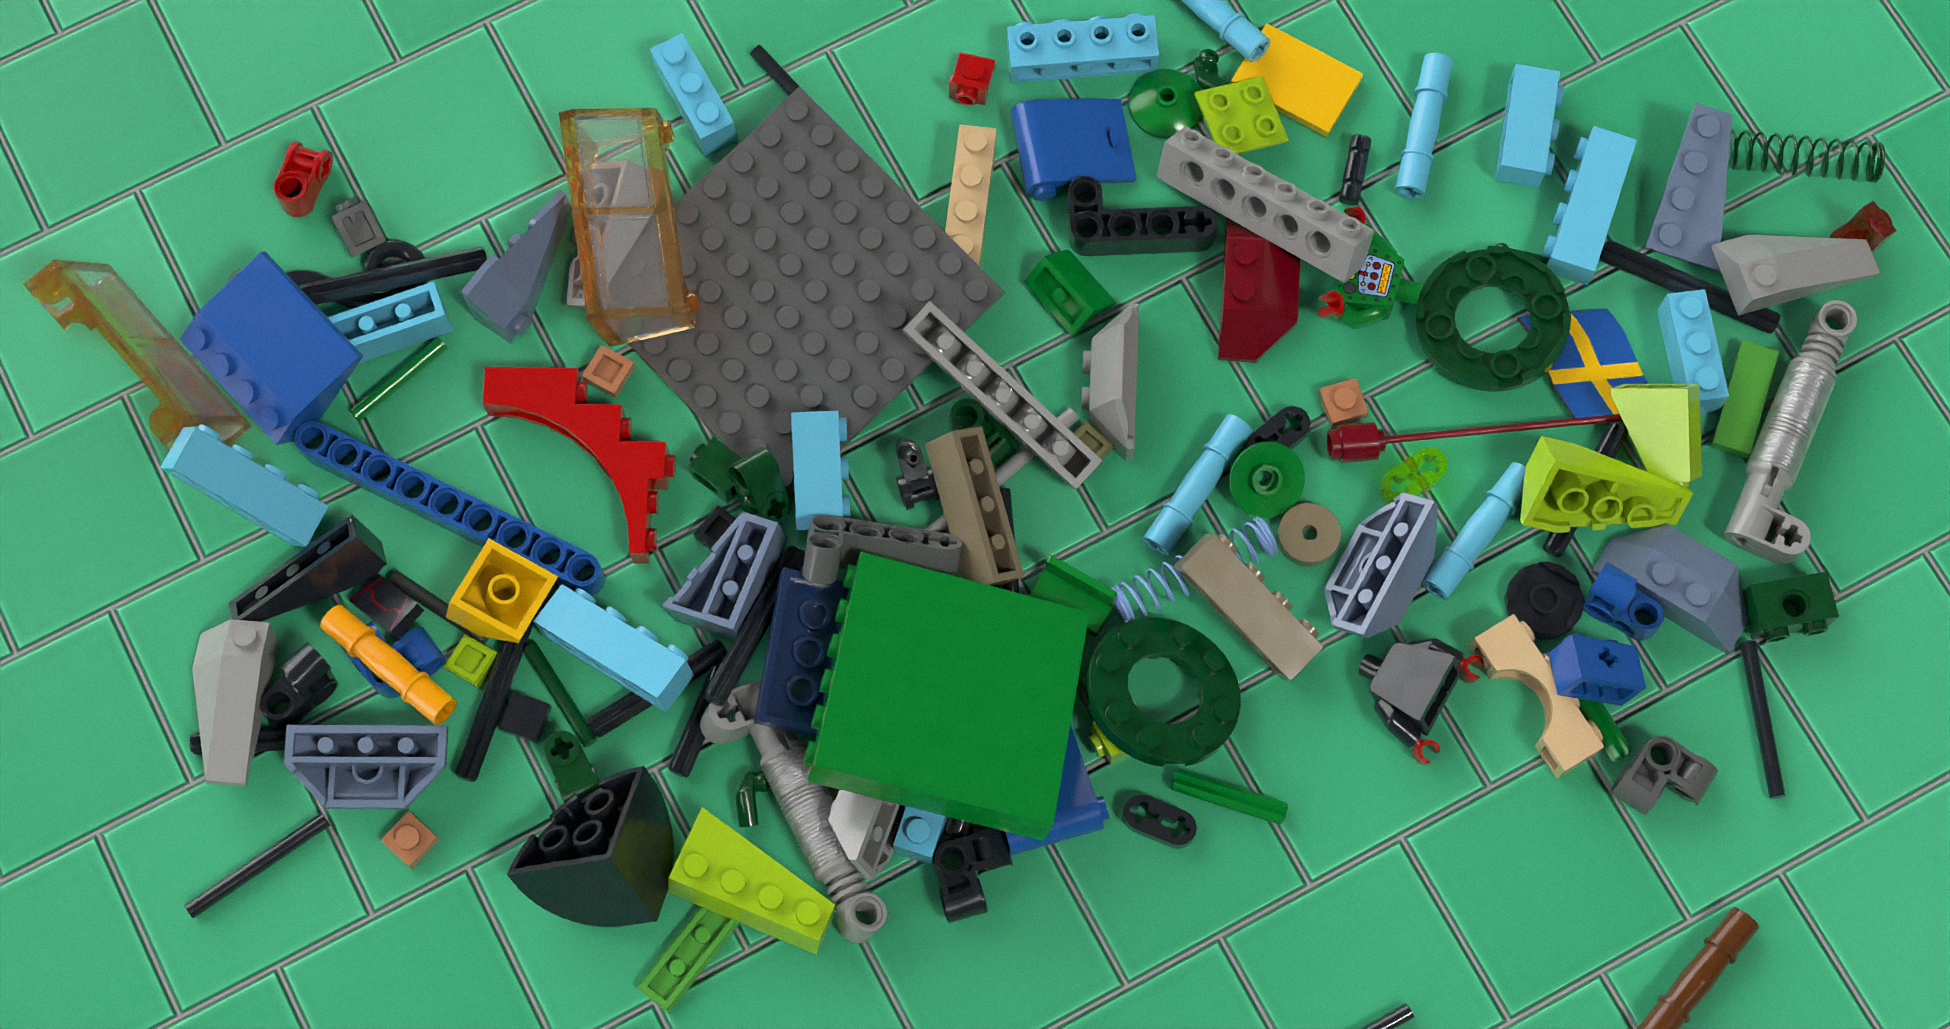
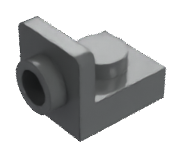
M353 197L335 206L338 214L331 217L352 257L386 242L366 200L358 203L356 197Z

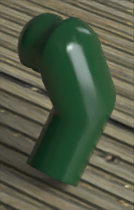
M1212 49L1202 50L1194 62L1197 83L1204 90L1230 84L1219 77L1216 64L1219 61V56Z
M750 770L745 773L736 792L735 798L739 827H751L759 824L756 792H766L770 788L769 782L765 778L766 775H763L764 772L762 770L758 772Z

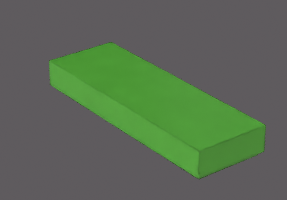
M1746 340L1740 342L1727 384L1729 398L1720 409L1710 447L1744 458L1749 457L1780 351Z
M700 907L636 988L670 1014L741 923L735 919H730L708 910L705 907Z

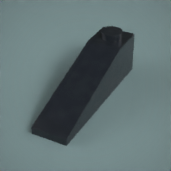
M353 514L229 602L231 619L262 622L356 587L367 578L377 575L387 565L382 542Z

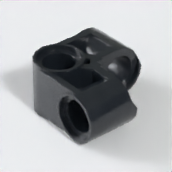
M306 643L280 666L283 676L262 696L260 702L261 711L275 728L297 725L314 708L325 702L337 689L338 682L331 672L332 668L309 643ZM281 701L290 702L289 709L285 713L279 715L272 714L273 708L277 703Z
M993 828L982 829L968 836L946 841L937 848L934 857V871L939 885L941 903L948 923L988 912L984 892L977 876L1006 865L1013 866L1004 831ZM948 853L958 854L963 860V866L955 871L947 870L943 867L941 858Z

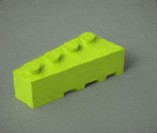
M703 807L671 871L668 881V893L705 907L727 918L735 919L739 923L817 955L833 919L834 903Z

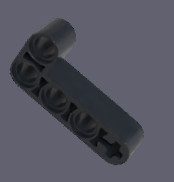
M1080 176L1069 185L1067 204L1069 243L1073 251L1081 256L1201 252L1210 248L1214 242L1218 220L1215 213L1207 207L1186 206L1103 210L1102 188L1095 178ZM1085 194L1091 196L1094 200L1088 203H1081L1076 197ZM1158 226H1165L1171 232L1166 235H1159L1153 229ZM1179 226H1183V234H1178ZM1196 226H1201L1202 232H1197ZM1124 227L1130 229L1133 234L1124 237L1118 235L1115 230ZM1082 229H1090L1096 235L1090 238H1083L1077 232Z

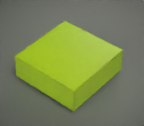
M464 634L445 663L444 668L446 671L479 689L493 668L498 653Z

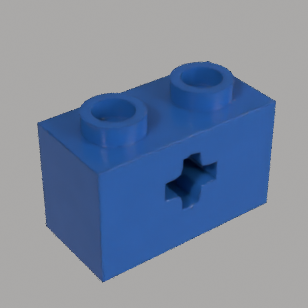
M1573 634L1566 637L1561 644L1549 652L1557 695L1623 706L1646 689L1637 646L1619 643L1616 640H1600L1586 637L1583 634Z

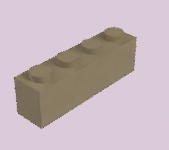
M982 426L951 431L926 443L927 454L949 532L951 535L958 537L963 544L959 562L962 578L998 587L1024 577Z
M1205 534L1173 567L1281 679L1291 681L1323 648L1316 639L1319 636L1318 631L1304 618L1298 621L1289 611L1292 608L1291 603L1277 590L1273 593L1268 590L1262 583L1265 579L1264 575L1252 563L1248 562L1246 565L1242 563L1235 555L1238 551L1237 547L1225 535L1220 534L1217 537L1216 534Z

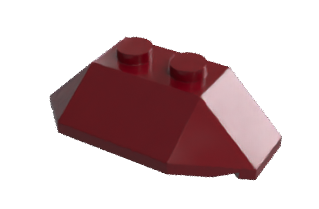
M1227 217L1225 220L1218 360L1256 363L1264 353L1297 325L1300 258Z

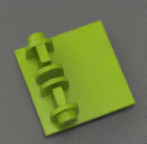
M1263 76L1195 92V97L1213 141L1222 147L1230 149L1233 153L1239 155L1289 141Z

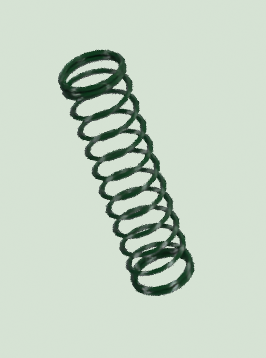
M1731 129L1734 139L1731 168L1733 170L1737 166L1739 143L1743 135L1747 134L1749 140L1746 162L1747 171H1750L1752 167L1755 142L1758 136L1762 135L1764 153L1761 171L1763 173L1767 169L1768 148L1774 136L1778 138L1780 149L1776 164V172L1778 174L1782 171L1783 150L1789 138L1793 139L1795 148L1791 164L1793 176L1797 172L1799 148L1804 139L1808 140L1810 148L1806 166V175L1808 177L1812 174L1814 150L1819 141H1823L1825 148L1821 167V176L1823 178L1826 177L1828 172L1829 151L1834 142L1838 143L1840 149L1836 168V178L1838 180L1843 174L1844 152L1850 143L1854 145L1855 149L1851 169V179L1853 181L1858 176L1859 154L1864 145H1868L1870 150L1867 159L1866 180L1876 183L1880 180L1883 173L1885 148L1882 142H1875L1871 146L1869 141H1865L1858 148L1855 141L1851 139L1842 146L1838 138L1833 139L1827 145L1826 140L1823 137H1819L1812 144L1809 136L1805 135L1797 143L1793 134H1789L1782 142L1778 133L1771 135L1767 141L1762 131L1758 132L1752 140L1748 130H1744L1737 138L1736 133ZM1878 152V155H1877V165H1876V170H1875V173H1874L1875 157H1876V153Z

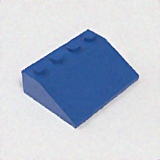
M266 251L260 252L197 312L180 338L182 343L276 445L295 442L294 435L301 424L307 421H319L363 358V355Z

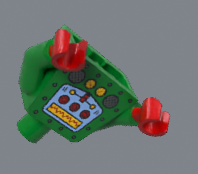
M1350 207L1344 209V213L1348 216L1356 218L1362 224L1373 229L1365 222V214L1361 208ZM1374 231L1364 266L1345 283L1336 279L1333 291L1319 296V299L1325 301L1328 306L1318 309V315L1321 318L1332 316L1335 320L1353 329L1373 325L1381 320L1389 319L1395 301L1416 306L1422 284L1400 278L1405 260Z

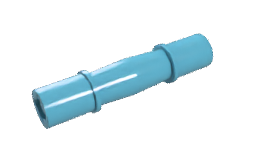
M1181 0L1200 19L1219 32L1221 40L1227 41L1248 61H1257L1267 51L1271 42L1270 39L1249 22L1242 12H1235L1224 0Z
M1429 53L1424 56L1418 87L1415 88L1414 92L1416 102L1409 123L1406 149L1402 150L1400 155L1402 160L1395 187V192L1407 199H1421L1424 197L1430 168L1434 163L1432 152L1439 130L1442 105L1448 98L1447 89L1453 66V60L1441 53Z
M1227 414L1209 442L1204 444L1202 455L1185 475L1170 502H1165L1162 505L1163 509L1144 535L1143 541L1150 548L1162 555L1168 556L1187 527L1193 524L1192 517L1211 494L1226 467L1230 468L1233 465L1234 458L1252 434V428L1245 421L1235 415Z
M1512 462L1494 487L1487 491L1485 494L1486 500L1469 518L1451 546L1444 547L1442 555L1421 582L1431 594L1439 599L1447 600L1464 576L1472 571L1474 568L1473 562L1493 540L1507 517L1513 516L1516 513V508L1522 502L1525 466Z

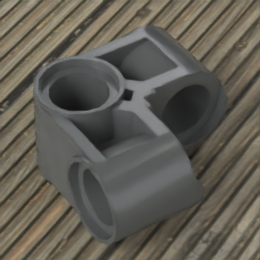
M1657 736L1650 739L1637 750L1630 763L1613 784L1610 793L1644 815L1652 809L1665 787L1682 798L1698 805L1717 775L1718 770L1708 760L1692 753L1672 738ZM1651 748L1659 749L1664 754V766L1658 765L1652 760L1650 755Z

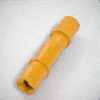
M343 605L334 606L323 617L320 628L347 650L349 656L359 658L377 677L399 692L401 699L405 703L411 704L434 725L442 724L454 712L457 701L431 680L429 674L419 672L398 651L376 636L374 628L367 626Z

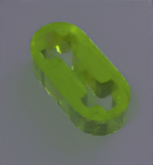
M1426 447L1390 470L1384 476L1380 486V494L1383 500L1390 504L1401 493L1398 491L1393 494L1390 491L1393 485L1392 480L1400 484L1409 478L1411 482L1406 486L1404 493L1415 496L1422 495L1439 483L1448 467L1445 454L1434 447ZM1423 459L1428 463L1432 461L1437 463L1434 470L1435 474L1431 470L1424 472L1420 476L1416 473L1421 469L1424 463Z

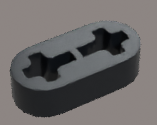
M1286 407L1251 434L1248 438L1246 449L1257 444L1256 442H1269L1271 439H1274L1275 442L1283 444L1292 450L1306 438L1310 427V417L1300 407ZM1285 419L1291 422L1296 419L1299 420V432L1291 429L1282 435L1280 432L1285 428Z
M1140 794L1130 798L1124 806L1123 820L1125 825L1131 831L1179 849L1191 844L1196 835L1197 825L1193 816L1187 811ZM1141 804L1148 807L1147 814L1158 818V821L1154 822L1149 819H1143L1141 824L1134 821L1135 814L1130 812L1131 808L1138 809ZM1178 819L1185 822L1184 829L1189 831V834H1181L1179 839L1173 838L1171 836L1172 829L1162 825V820L1170 824H1176Z

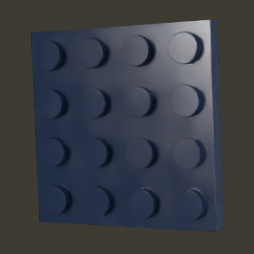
M785 567L781 570L754 724L813 737L817 736L818 730L811 728L817 704L824 705L826 694L819 692L825 668L832 669L834 658L827 657L832 634H839L841 623L835 622L840 599L847 600L849 592L848 588L843 587V581L836 580L831 584H816L806 580L802 575V571Z

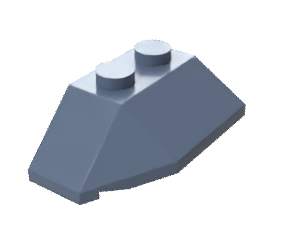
M1402 492L1394 498V502L1378 509L1359 523L1324 588L1327 607L1331 616V625L1335 629L1363 638H1369L1400 624L1435 558L1438 504L1434 500Z
M1669 524L1611 539L1591 571L1593 575L1598 577L1604 565L1608 562L1638 579L1636 588L1661 605L1665 618L1727 655L1731 652L1749 621L1737 564Z
M287 725L284 765L326 809H407L445 769L449 727L421 725Z

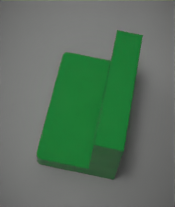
M1063 250L1044 256L1024 281L1071 336L1080 334L1097 313L1109 310L1116 304L1115 300L1070 250Z
M1049 555L1045 561V569L1029 596L1090 612L1086 632L1097 637L1115 607L1118 593L1056 557Z

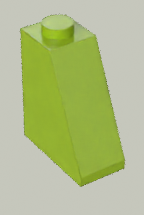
M1622 384L1611 389V397L1648 473L1684 487H1689V482L1702 476L1699 384Z

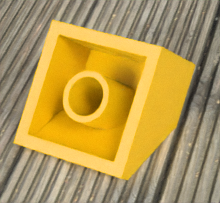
M489 538L451 598L446 618L480 637L519 643L558 579V576Z

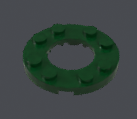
M1488 246L1487 249L1468 253L1462 251L1442 262L1424 283L1416 309L1417 336L1425 355L1435 368L1460 385L1489 392L1517 389L1538 380L1546 374L1560 358L1567 343L1571 326V312L1569 311L1565 296V289L1557 276L1535 257L1517 249L1501 246ZM1483 287H1499L1513 292L1524 302L1530 314L1528 334L1520 344L1510 350L1486 353L1485 351L1472 348L1461 338L1456 328L1455 312L1459 303L1470 292Z
M1157 617L1139 618L1125 622L1114 628L1102 639L1093 652L1086 668L1085 685H1087L1091 703L1089 710L1095 723L1117 748L1141 762L1163 767L1165 764H1185V767L1197 764L1216 753L1227 741L1237 724L1240 714L1241 696L1235 672L1225 654L1204 634L1187 624ZM1165 657L1170 658L1172 662L1176 661L1185 666L1192 674L1191 678L1195 679L1198 685L1200 706L1196 714L1189 720L1176 724L1157 722L1143 714L1134 704L1128 690V674L1133 665L1144 658L1157 659Z

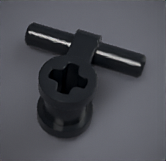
M900 438L896 442V455L903 475L896 477V482L906 510L913 509L914 504L933 497L935 500H939L940 496L931 466H925L919 446L911 439Z

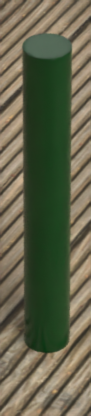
M534 642L525 647L523 652L583 747L586 748L595 743L597 737L538 644Z

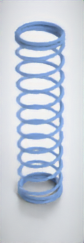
M1260 517L1253 519V523H1245L1244 535L1237 529H1232L1230 532V541L1235 545L1233 533L1236 532L1246 543L1253 561L1257 564L1259 559L1250 544L1247 526H1251L1254 529L1261 547L1268 556L1273 557V555L1277 554L1278 549L1269 526ZM1236 552L1235 555L1242 561L1240 555ZM1176 556L1175 564L1178 562V559L1182 558V556ZM1162 562L1161 575L1154 569H1148V583L1141 576L1135 575L1133 578L1134 590L1125 582H1121L1119 586H1111V589L1118 593L1115 606L1123 621L1128 622L1134 620L1135 617L1129 601L1123 592L1122 585L1131 592L1143 615L1147 617L1148 614L1139 596L1136 579H1139L1152 596L1157 609L1161 610L1162 607L1152 586L1150 572L1154 573L1160 580L1171 602L1174 604L1175 598L1169 589L1164 565L1173 572L1185 596L1189 597L1190 594L1182 580L1181 574L1169 563Z

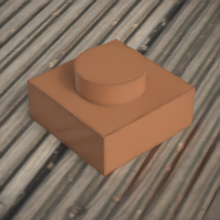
M601 345L582 374V379L593 387L617 398L636 366L633 361Z
M1356 378L1320 388L1318 395L1331 428L1368 416L1369 411Z
M408 811L381 841L408 867L413 869L440 839Z

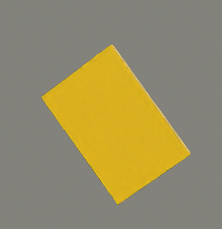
M1266 23L1261 32L1271 41L1267 51L1255 62H1250L1245 58L1230 84L1263 76L1277 112L1327 138L1362 81L1364 74Z

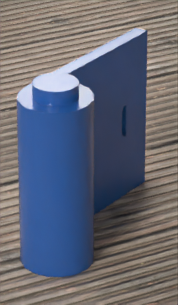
M1121 99L1028 100L1011 108L1024 187L1028 196L1034 197L1037 201L1050 200L1056 196V193L1065 184H1071L1074 179L1080 176H1091L1099 183H1134L1137 180Z
M1071 725L1054 825L1044 841L1004 831L1011 856L1104 829L1103 821L1109 819L1103 796H1095Z

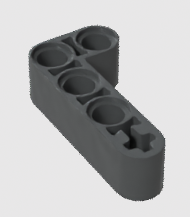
M817 515L810 521L802 575L812 583L831 584L837 580L839 568L847 570L848 564L855 565L860 552H865L957 577L963 544L958 537L947 533L832 515Z

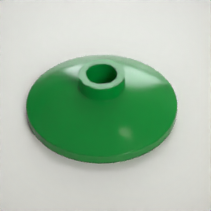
M1159 69L1149 72L1136 82L1131 91L1129 99L1131 116L1138 127L1144 132L1159 138H1170L1185 126L1192 129L1199 121L1202 112L1195 97V92L1200 91V88L1192 78L1177 70ZM1168 94L1173 96L1174 99L1166 102L1160 96Z
M1260 442L1245 449L1233 463L1229 476L1230 493L1235 503L1244 512L1260 518L1276 517L1291 509L1300 498L1305 484V472L1300 458L1290 448L1277 442ZM1268 471V479L1263 483H1258L1257 477L1259 473Z

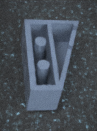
M742 511L711 548L712 553L697 570L694 568L686 577L688 581L673 598L669 597L662 607L674 621L735 640L777 567L789 538L778 522Z

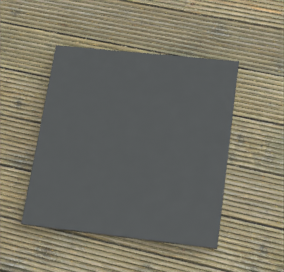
M799 86L633 244L594 307L729 449L741 458L760 447L769 450L779 465L780 476L787 495L791 499L794 496L791 412L838 410L839 418H846L847 441L840 442L841 451L934 362L902 332L929 301L963 332H966L1005 292Z

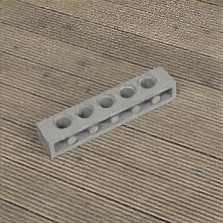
M1186 126L1164 142L1156 178L1343 283L1364 266L1375 230L1362 224L1356 218L1340 212L1325 201L1311 196L1297 188L1294 184L1282 180L1264 170L1263 167L1251 163L1233 153L1230 149L1222 147L1202 136L1198 131Z
M931 301L903 329L902 332L1072 489H1077L1103 461Z

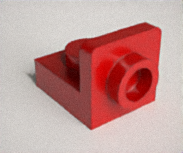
M959 52L954 75L950 77L949 98L968 106L975 104L985 105L995 70V60Z

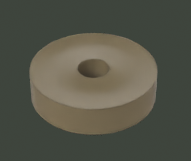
M1302 503L1288 510L1280 522L1277 533V540L1282 553L1293 563L1306 567L1318 566L1327 562L1335 554L1341 539V529L1335 515L1326 507L1315 503ZM1304 530H1312L1316 538L1307 540L1303 537L1302 532Z

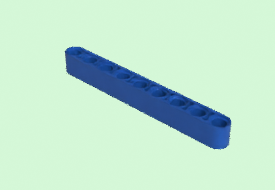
M307 421L296 430L294 435L295 444L304 457L313 465L481 547H484L490 538L557 575L558 579L555 583L564 585L574 592L577 588H580L593 596L604 587L606 581L605 573L597 558L592 554L321 422ZM317 437L324 438L323 443L318 448L308 449L313 439ZM351 453L357 454V458L352 464L341 465L346 455ZM385 469L391 470L390 476L386 480L381 482L375 481L378 472ZM425 486L423 493L419 497L408 498L409 491L413 487ZM447 503H458L457 509L452 514H441L442 508ZM484 518L492 519V524L487 530H475V526L480 520ZM514 536H526V541L522 546L518 548L508 546ZM551 551L561 553L556 563L551 565L542 563L547 553ZM584 568H593L595 570L593 577L588 581L576 580L580 570Z

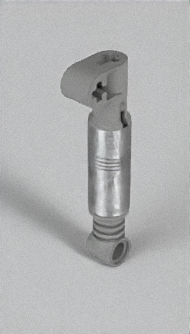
M1833 300L1827 302L1809 323L1804 345L1798 357L1792 359L1786 369L1760 435L1754 445L1753 452L1747 462L1745 472L1748 477L1724 532V538L1731 544L1773 563L1788 564L1794 561L1810 544L1811 534L1807 525L1800 519L1778 510L1785 490L1792 488L1793 483H1795L1831 392L1834 389L1837 379L1835 368L1850 333L1857 323L1855 310L1844 301ZM1825 319L1834 320L1839 325L1840 330L1830 328ZM1770 525L1776 527L1771 537L1774 539L1771 542L1765 541ZM1782 535L1788 537L1787 544L1790 546L1784 544L1785 538Z
M761 679L734 688L725 705L719 707L713 703L709 704L700 721L702 734L706 739L716 744H726L751 734L762 757L760 766L764 772L763 775H766L765 778L771 786L770 789H773L772 792L776 796L775 799L779 802V806H781L780 810H784L782 814H785L786 821H788L787 824L790 825L789 828H791L793 835H795L794 838L797 839L796 842H798V846L802 850L801 853H804L803 856L807 860V864H809L810 871H812L815 880L821 881L824 887L830 886L827 889V893L829 896L834 895L831 898L832 903L835 905L839 904L836 907V912L838 914L840 933L850 942L858 944L867 942L885 923L887 919L886 905L871 890L866 891L869 888L868 882H862L865 879L864 875L861 872L857 873L859 870L848 859L828 820L830 808L834 801L832 796H830V792H828V788L824 785L807 781L810 766L803 765L807 748L805 742L798 740L794 732L754 724ZM737 705L739 712L729 722L728 718ZM855 911L866 914L870 924L865 925L859 922Z

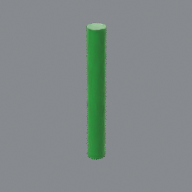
M436 337L349 411L360 422L447 349L446 345L439 337Z

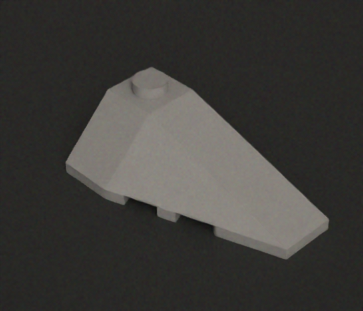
M230 619L200 635L192 672L205 781L207 784L247 787L263 718L260 702L262 696L270 687L280 644L270 622Z

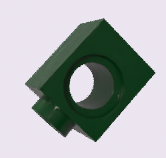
M712 437L707 445L704 443L700 444L690 457L691 464L689 465L692 477L727 504L737 495L736 489L728 475V467L742 458L715 437Z

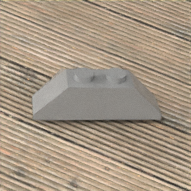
M1139 304L1129 305L1092 337L1091 351L1083 352V374H1090V387H1082L1081 410H1089L1088 423L1114 445L1113 449L1125 461H1133L1135 450Z
M839 789L837 797L831 805L828 820L848 859L866 879L874 880L877 877V873L882 871L891 860L894 852L893 843L906 806Z

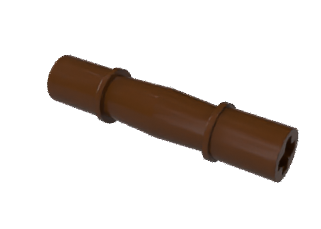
M1732 907L1713 933L1704 939L1705 946L1683 969L1667 994L1658 997V1002L1637 1029H1680L1684 1023H1688L1690 1020L1689 1014L1712 989L1728 964H1734L1737 961L1736 957L1759 929L1758 923L1743 910Z

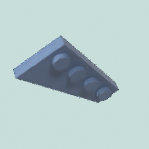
M1698 103L1694 104L1647 237L1645 249L1713 271H1719V266L1711 246L1721 242L1733 114Z

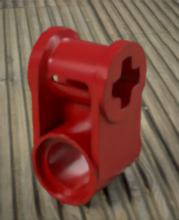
M293 141L290 144L284 163L273 186L274 193L286 214L299 218L306 216L313 210L322 186L332 169L333 155L331 151L322 150L319 152L303 147V144L298 141ZM295 191H301L296 197H288Z

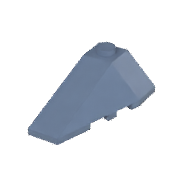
M561 190L531 218L528 231L524 235L515 233L507 241L509 247L500 258L495 255L490 256L461 291L474 319L509 343L517 335H523L531 324L532 316L570 216L572 207L567 194Z

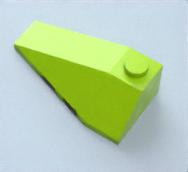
M1541 436L1525 467L1520 522L1524 526L1555 533L1570 532L1571 527L1590 526L1594 531L1605 530L1606 525L1628 524L1631 528L1655 527L1665 524L1677 525L1694 493L1689 488L1583 446Z

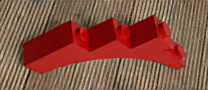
M485 367L483 405L489 416L517 418L547 427L572 440L593 457L612 480L621 498L628 523L629 554L634 564H650V551L656 552L657 529L651 528L652 514H658L659 493L653 490H668L669 477H675L676 456L675 454H670L666 441H625L631 440V417H626L621 404H587L588 384L587 381H582L577 368Z

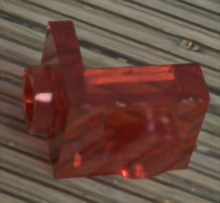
M1873 200L1862 207L1848 223L1835 230L1830 235V238L1866 239L1871 252H1874L1897 230L1892 225V220L1888 213L1880 209Z

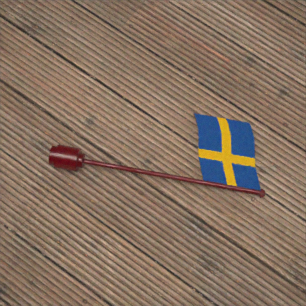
M1608 309L1571 312V326L1565 348L1558 361L1547 372L1554 390L1573 418L1385 436L1383 429H1377L1375 422L1337 425L1336 429L1327 431L1328 456L1331 461L1339 460L1341 464L1374 461L1379 459L1380 452H1385L1386 444L1620 422L1623 420L1611 397V389L1622 384L1649 383L1643 376L1625 332ZM1530 316L1517 317V320L1528 333L1530 329Z

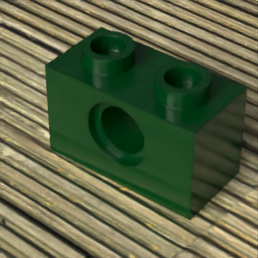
M1827 572L1751 584L1743 591L1749 620L1748 627L1752 640L1765 638L1768 643L1777 642L1789 638V633L1803 631L1805 636L1821 634L1828 631V626L1839 617ZM1783 602L1794 605L1797 609L1798 617L1788 615L1783 609Z

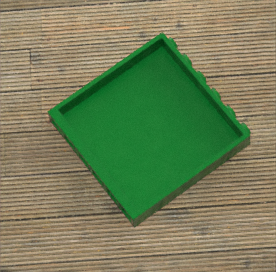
M860 552L856 564H848L843 581V587L848 588L849 592L847 600L840 599L835 622L841 623L839 634H832L827 657L834 658L832 669L825 668L819 692L826 694L824 705L817 704L811 728L818 730L816 741L809 740L803 760V765L810 766L807 781L1044 841L1054 825L1090 612Z

